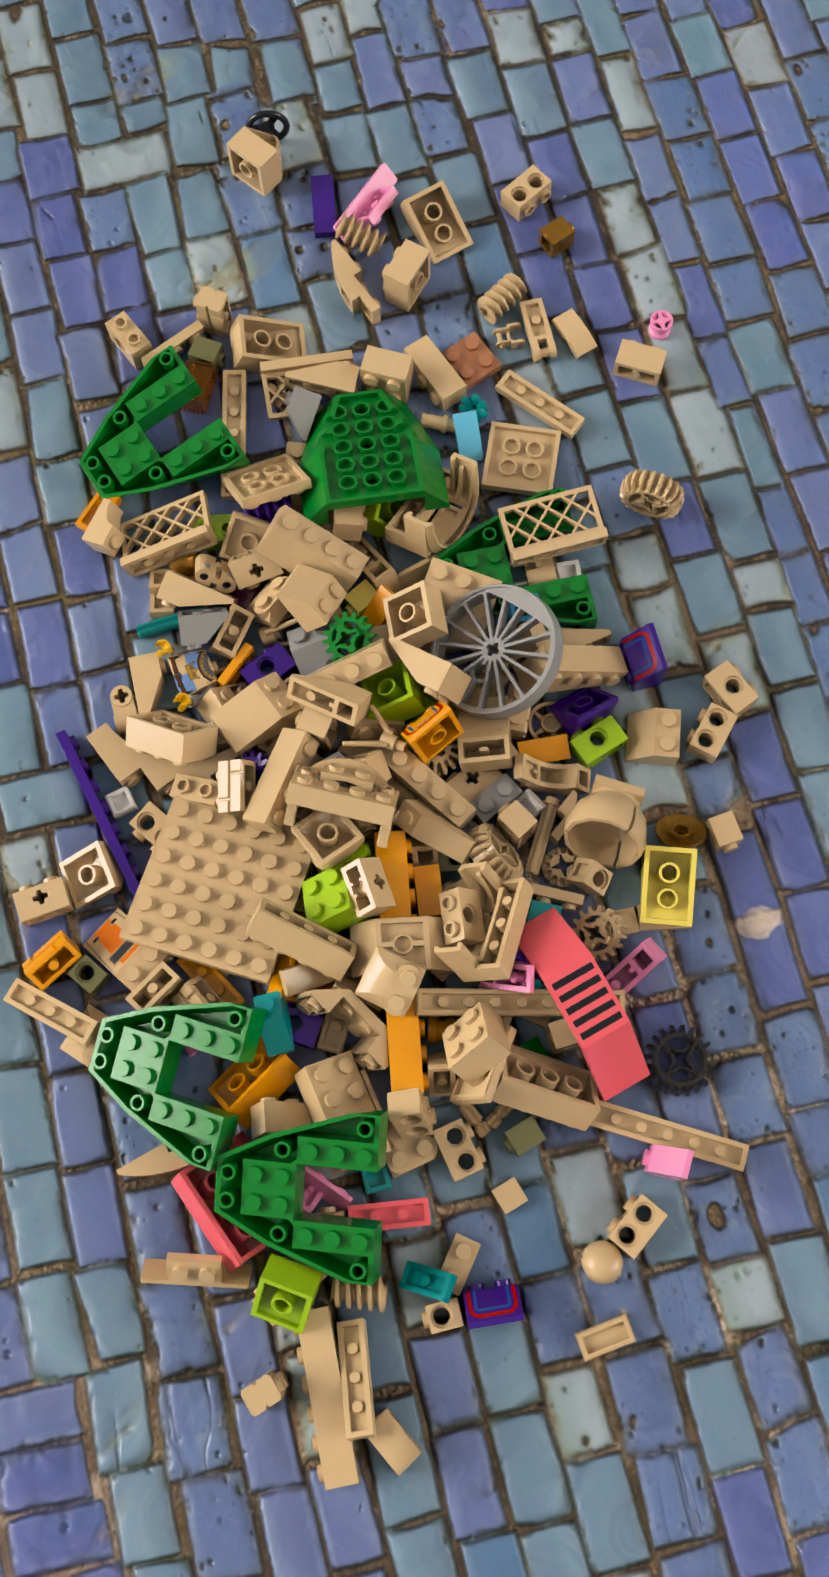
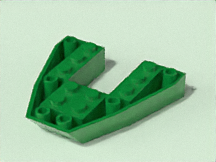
M172 345L151 358L106 415L79 460V464L102 499L182 487L251 464L221 418H218L163 457L146 432L203 393Z
M564 487L541 491L522 502L564 492L565 490ZM556 500L550 508L563 514L568 504L561 500ZM538 506L530 507L527 514L539 520L545 510ZM569 509L565 516L572 519ZM514 512L504 514L506 521L514 526L517 525L521 518L520 515ZM547 512L542 522L555 528L560 518ZM499 515L476 526L435 556V558L503 581L502 584L514 585L507 555H510ZM524 518L519 529L531 535L536 524ZM562 520L557 530L567 535L572 533L574 526ZM539 526L534 537L541 541L548 540L551 532ZM515 533L512 538L514 548L524 546L528 539ZM587 574L520 587L532 594L538 593L539 598L551 608L560 626L596 628L598 616ZM499 597L493 608V616L499 617L503 599Z
M232 1002L156 1006L102 1018L88 1071L127 1114L182 1160L207 1171H215L217 1156L231 1150L240 1115L171 1092L183 1045L236 1063L254 1062L267 1009Z
M388 1110L352 1113L271 1133L218 1155L214 1212L264 1245L344 1283L372 1286L380 1277L383 1221L303 1212L305 1165L379 1172L386 1165Z

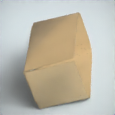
M385 1407L375 1416L377 1436L368 1439L395 1473L400 1476L422 1453V1449L404 1429L402 1424L397 1421L398 1419L393 1416L389 1408Z

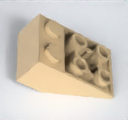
M505 695L506 705H507V704H509V702H508V695ZM498 696L488 697L486 708L499 707ZM480 698L468 699L466 704L478 707ZM458 709V721L464 730L457 737L459 765L462 772L513 768L510 717L487 720L470 716Z

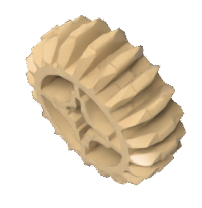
M640 469L630 471L621 483L619 494L621 502L627 508L633 509V512L656 519L674 518L682 508L685 495L683 487L679 486L678 481H673L672 477H667L664 473L660 474L655 470L652 472L644 469V471Z
M486 822L470 830V833L467 835L476 841L469 854L474 863L487 861L502 880L523 877L524 869L522 861L519 859V854L515 851V847L512 846L504 833H501L497 827Z

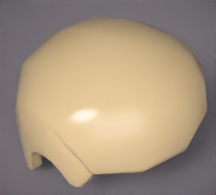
M605 1240L591 1242L584 1249L581 1259L582 1267L591 1282L604 1286L613 1284L621 1276L623 1258L615 1244Z

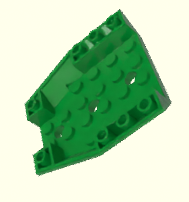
M383 389L338 394L315 415L299 465L311 479L312 488L301 493L304 517L317 525L329 524L328 510L422 497L424 498L426 510L450 507L440 452L405 402ZM361 410L366 411V412L363 413V414H358V413H356V412L361 411ZM364 445H372L370 448H362ZM371 480L378 481L376 484H368L367 482Z

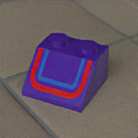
M652 622L623 637L619 644L628 669V673L624 676L627 685H631L633 692L661 685L668 669Z
M510 1278L494 1281L495 1286L484 1288L483 1283L467 1285L468 1291H462L468 1329L524 1320L517 1283H511Z

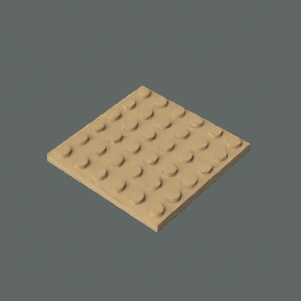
M174 795L119 938L269 985L279 953L274 948L255 942L245 935L248 923L263 897L295 912L302 892V882L306 881L313 862L312 857L297 837L284 828L281 829L279 835L256 830L242 819L243 815L218 813V808L184 800L182 797Z

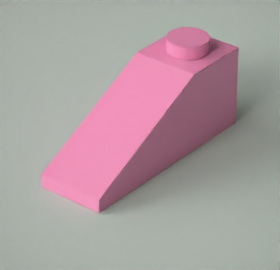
M649 937L623 959L605 978L612 990H625L626 995L667 957V954Z
M514 961L510 979L480 981V987L534 993L535 965Z
M653 1144L650 1145V1149L644 1150L641 1164L645 1165L644 1172L672 1181L688 1179L694 1151Z

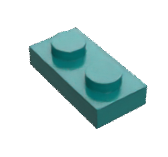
M407 1260L398 1287L449 1304L457 1276Z

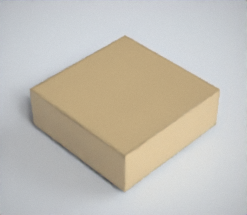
M512 1177L491 1191L505 1215L528 1201L515 1177Z

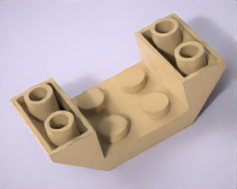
M432 916L379 918L350 926V941L357 944L355 958L351 963L352 978H362L377 945L426 967V971H431V974L455 973L434 953V946L440 948L456 947L445 945L442 918Z
M314 989L295 995L294 999L298 1002L297 1006L305 1015L316 1016L331 1012L335 1017L342 1018L348 1024L347 1028L354 1036L361 1038L351 1049L359 1070L364 1069V1071L368 1072L385 1070L388 1067L387 1026L351 989Z

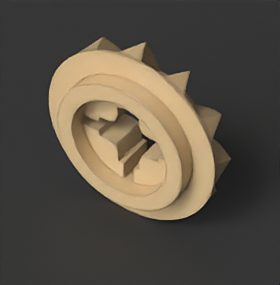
M557 847L549 851L543 859L542 871L548 882L558 887L573 885L567 878L577 857L568 847ZM560 857L565 864L570 865L566 869L565 877L561 869L555 868V866L559 865Z

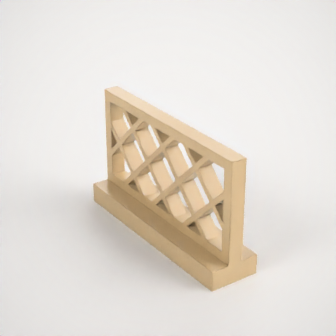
M352 350L259 362L269 421L289 418L286 412L287 404H285L287 407L283 412H272V405L276 399L283 404L285 402V399L280 394L286 388L284 385L285 379H283L286 372L334 361L353 362ZM277 379L283 385L275 393L268 388L267 380ZM287 386L292 391L294 390V387ZM319 404L316 414H317L324 406H322V405Z
M592 485L497 509L510 553L512 568L606 544L609 536L607 528L603 525ZM588 494L590 502L586 508L574 502L577 495ZM561 500L568 504L563 514L550 508L554 501ZM538 506L545 510L539 520L527 514L530 507ZM571 506L583 512L578 523L565 516ZM514 512L520 515L521 518L517 525L514 526L506 521L504 514ZM547 512L560 518L555 528L542 522ZM587 514L595 519L597 527L588 529L580 523ZM524 518L536 524L531 535L519 529ZM562 520L575 527L571 534L565 535L557 530ZM539 526L551 532L548 540L541 541L534 537ZM515 533L528 539L524 546L514 548L512 538Z
M204 490L120 524V531L126 536L122 544L123 557L120 558V564L132 578L218 544L217 536L212 529L207 495ZM201 501L196 511L190 510L193 503ZM180 510L175 520L169 518L173 511ZM187 513L192 515L187 525L181 524ZM199 518L204 520L203 525L193 529ZM159 519L153 529L147 527L151 520ZM165 522L170 523L171 526L165 534L159 532ZM138 527L132 538L129 537L127 530ZM178 527L184 529L181 534L172 537ZM147 531L150 534L145 542L138 541L143 532ZM156 536L162 538L159 543L150 546ZM135 544L141 546L139 551L130 554Z

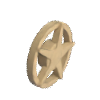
M556 702L540 703L530 712L528 731L533 739L539 738L538 736L542 733L551 736L557 735L556 733L559 729L563 728L553 713L546 714L545 716L537 713L539 709L549 707ZM533 715L541 722V728L535 733L531 723Z

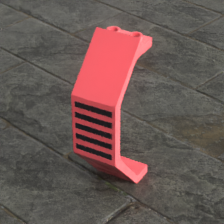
M555 907L525 923L517 952L520 951L529 964L535 965V972L545 984L577 1040L598 1088L599 1099L605 1102L649 1076V1069L628 1016L590 951Z

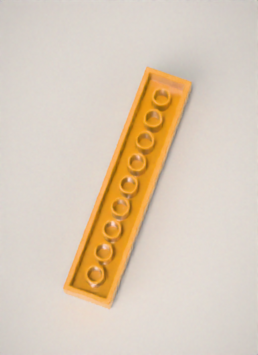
M404 830L391 831L387 848H382L376 845L379 832H374L376 857L380 858L397 905L381 914L380 918L417 917V914H411V909H416L415 888H409V884H414L413 863H408L407 860L412 859L411 838H406ZM414 997L403 1018L386 1012L391 1092L419 1087L424 1095V1091H429L428 1072L423 1073L422 1067L423 1064H427L426 1045L421 1046L420 1038H426L424 1019H419V1016H415Z

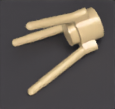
M290 612L283 617L275 628L267 625L258 628L264 647L268 645L274 646L278 642L282 647L289 646L288 641H279V639L282 638L280 630L298 623L295 618L284 622L292 617Z

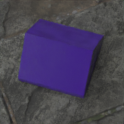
M596 687L580 688L549 707L563 729L571 737L577 731H584L591 727V723L599 717H608L619 699L618 696Z

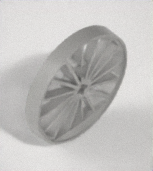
M494 584L471 591L454 603L446 612L445 617L449 634L432 641L431 654L445 660L446 648L477 651L476 653L447 661L455 666L474 661L462 670L467 675H470L472 679L459 705L452 703L455 707L476 718L487 720L503 719L525 711L547 692L561 664L563 638L555 614L543 600L531 592L514 585ZM499 597L503 599L495 631L491 599ZM483 602L485 603L489 636L472 611L474 607ZM511 603L514 606L518 607V609L516 610L513 617L505 627L509 605ZM525 612L532 616L530 620L512 633ZM468 613L485 642L457 625L465 614ZM539 622L549 629L548 632L517 640ZM456 628L483 646L448 642L452 631ZM547 639L551 640L549 654L512 650ZM517 656L548 661L542 675L538 676L511 659V657ZM507 663H512L537 679L536 684L526 694L510 671ZM501 666L520 695L519 699L507 705ZM486 669L485 677L480 679L481 671ZM496 683L499 707L486 708L490 687ZM479 684L482 686L478 707L467 705L466 701Z

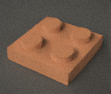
M475 331L441 352L467 385L466 392L501 370L502 364Z

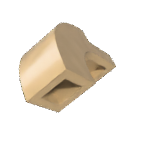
M525 753L515 754V764L513 766L514 779L520 781V787L548 794L570 795L573 790L577 792V795L590 794V769L578 763L551 764L539 761Z

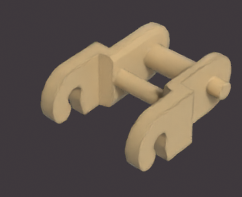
M519 322L507 324L506 327L497 328L492 332L493 336L497 337L498 340L495 345L497 349L511 347V350L517 349L519 344L522 347L525 346L524 339L513 340L509 334L514 331L515 327L517 330L521 329ZM506 335L507 340L503 341L502 336Z

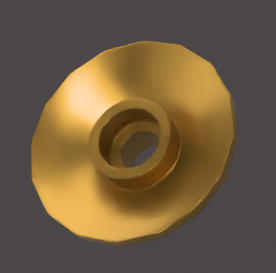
M685 814L664 816L658 820L655 826L656 836L659 840L671 847H696L706 837V827L702 822Z

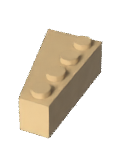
M542 644L534 653L549 654L551 644ZM563 645L562 660L558 673L547 692L618 684L621 681L620 679L628 673L620 647ZM526 658L521 665L541 676L548 660ZM516 667L515 672L519 684L526 694L536 684L537 679Z

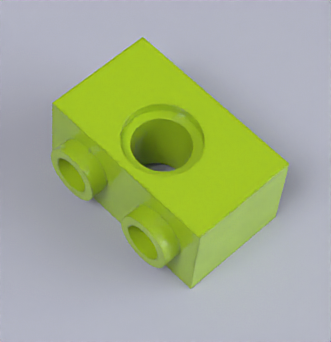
M612 715L605 719L601 716L591 723V728L586 731L579 730L570 737L569 750L580 765L590 769L626 746L628 737ZM598 737L602 740L603 744L594 745L590 739Z

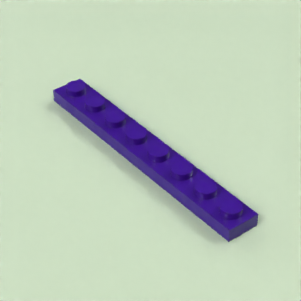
M64 729L56 733V736L133 897H135L140 884L139 878L142 877V874L136 863L131 864L128 857L132 854L126 842H120L118 835L121 834V831L116 821H110L107 815L111 810L106 800H100L97 794L101 789L94 777L90 779L87 773L90 770V766L84 756H79L77 750L80 749V746L75 736H69Z

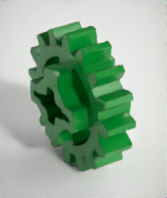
M344 611L343 617L340 614L334 615L336 622H328L330 630H323V633L328 635V639L322 642L323 644H329V648L325 652L333 653L332 660L336 661L347 656L341 651L342 649H347L349 653H353L373 643L372 638L377 637V633H371L374 624H366L367 616L360 617L359 612H353L351 615L350 611ZM348 622H354L359 627L353 628L351 624H348ZM349 634H355L352 636L353 638L350 639L351 643H345L350 638Z

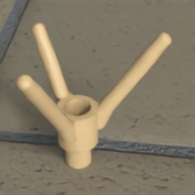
M373 704L370 705V709L384 729L380 740L355 739L354 741L342 742L343 746L384 747L392 751L396 749L401 752H405L408 745L407 742L399 740V736L394 735V732Z

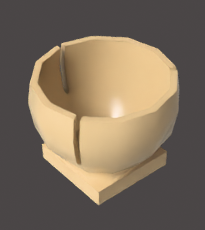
M596 774L590 795L580 799L571 809L565 820L563 832L565 845L576 857L594 859L606 868L614 869L615 866L618 869L633 865L642 856L646 848V818L640 810L646 789Z

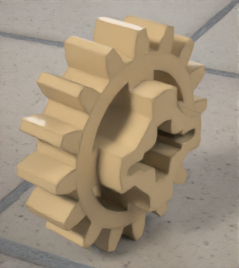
M598 905L597 910L593 906H588V913L580 911L581 919H573L577 926L571 929L587 947L595 961L598 962L600 958L602 961H609L608 954L616 957L617 952L615 949L624 948L620 940L627 939L626 935L621 934V930H624L626 925L618 923L622 918L621 915L613 916V909L608 908L605 911V906ZM595 917H600L597 918L595 922L589 923L591 919ZM592 929H598V932L601 934V936L605 937V939L598 938V935ZM601 945H608L605 949L596 951L600 949Z

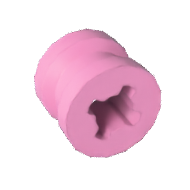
M664 310L654 312L648 326L650 337L655 340L668 338L673 325L672 315Z

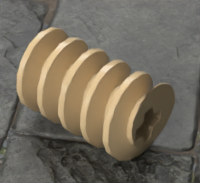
M346 210L336 229L335 238L338 239L341 235H344V244L352 240V249L359 244V253H362L365 249L368 250L367 258L377 254L386 234L383 233L378 237L379 229L376 228L370 232V224L362 228L363 220L359 219L354 223L355 215L352 214L346 218Z
M505 274L503 279H500L484 296L478 299L477 305L480 313L487 322L494 325L497 322L496 318L500 319L503 317V312L507 313L509 306H515V301L522 299L521 294H527L526 286L515 274Z
M380 1276L372 1286L344 1283L333 1277L331 1301L334 1299L336 1308H340L343 1300H345L347 1309H351L354 1301H356L358 1310H362L364 1304L367 1303L369 1311H373L375 1305L378 1304L379 1311L383 1313L386 1308L388 1281L386 1284H383L382 1276Z

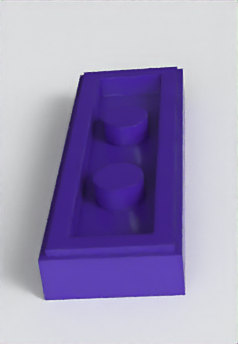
M333 174L310 176L315 238L335 237L336 231L333 229V226L336 223Z

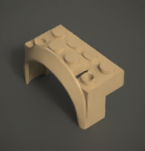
M454 452L450 457L451 470L443 467L449 501L457 506H461L462 509L453 505L439 508L432 521L427 522L436 509L426 510L423 497L407 499L386 525V541L428 558L432 552L435 554L441 553L460 539L471 523L478 502L479 476L477 461Z
M350 758L326 759L311 767L304 766L296 769L288 785L285 800L287 808L283 824L294 826L298 808L301 806L381 825L376 845L387 848L400 791H396L394 787L389 786L378 771L361 761ZM336 781L349 782L357 786H351L349 789L339 786L340 784Z
M487 861L462 864L458 872L467 888L479 890L486 939L485 942L469 946L468 949L462 942H458L456 947L440 948L434 946V953L463 982L510 979L534 889L525 877L502 880Z

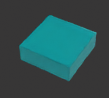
M387 1163L379 1172L361 1171L366 1195L393 1188Z

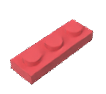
M428 1197L348 1206V1217L383 1221L382 1230L431 1225Z

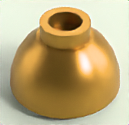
M193 553L175 560L169 564V568L195 580V558L200 554Z

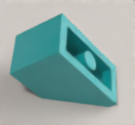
M279 991L253 997L254 1007L267 1009L261 1036L268 1056L273 1057L295 1051L287 1000Z

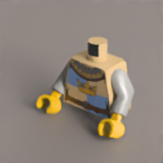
M160 639L156 642L154 646L162 648L156 652V656L162 658L167 653L169 655L167 660L179 690L173 702H181L178 707L179 712H184L187 707H197L210 688L219 687L216 675L223 673L228 665L225 657L210 661L206 650H201L200 648L187 649V646L170 644L166 639Z

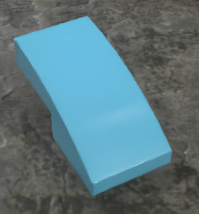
M476 410L453 414L452 419L458 454L477 462H483Z

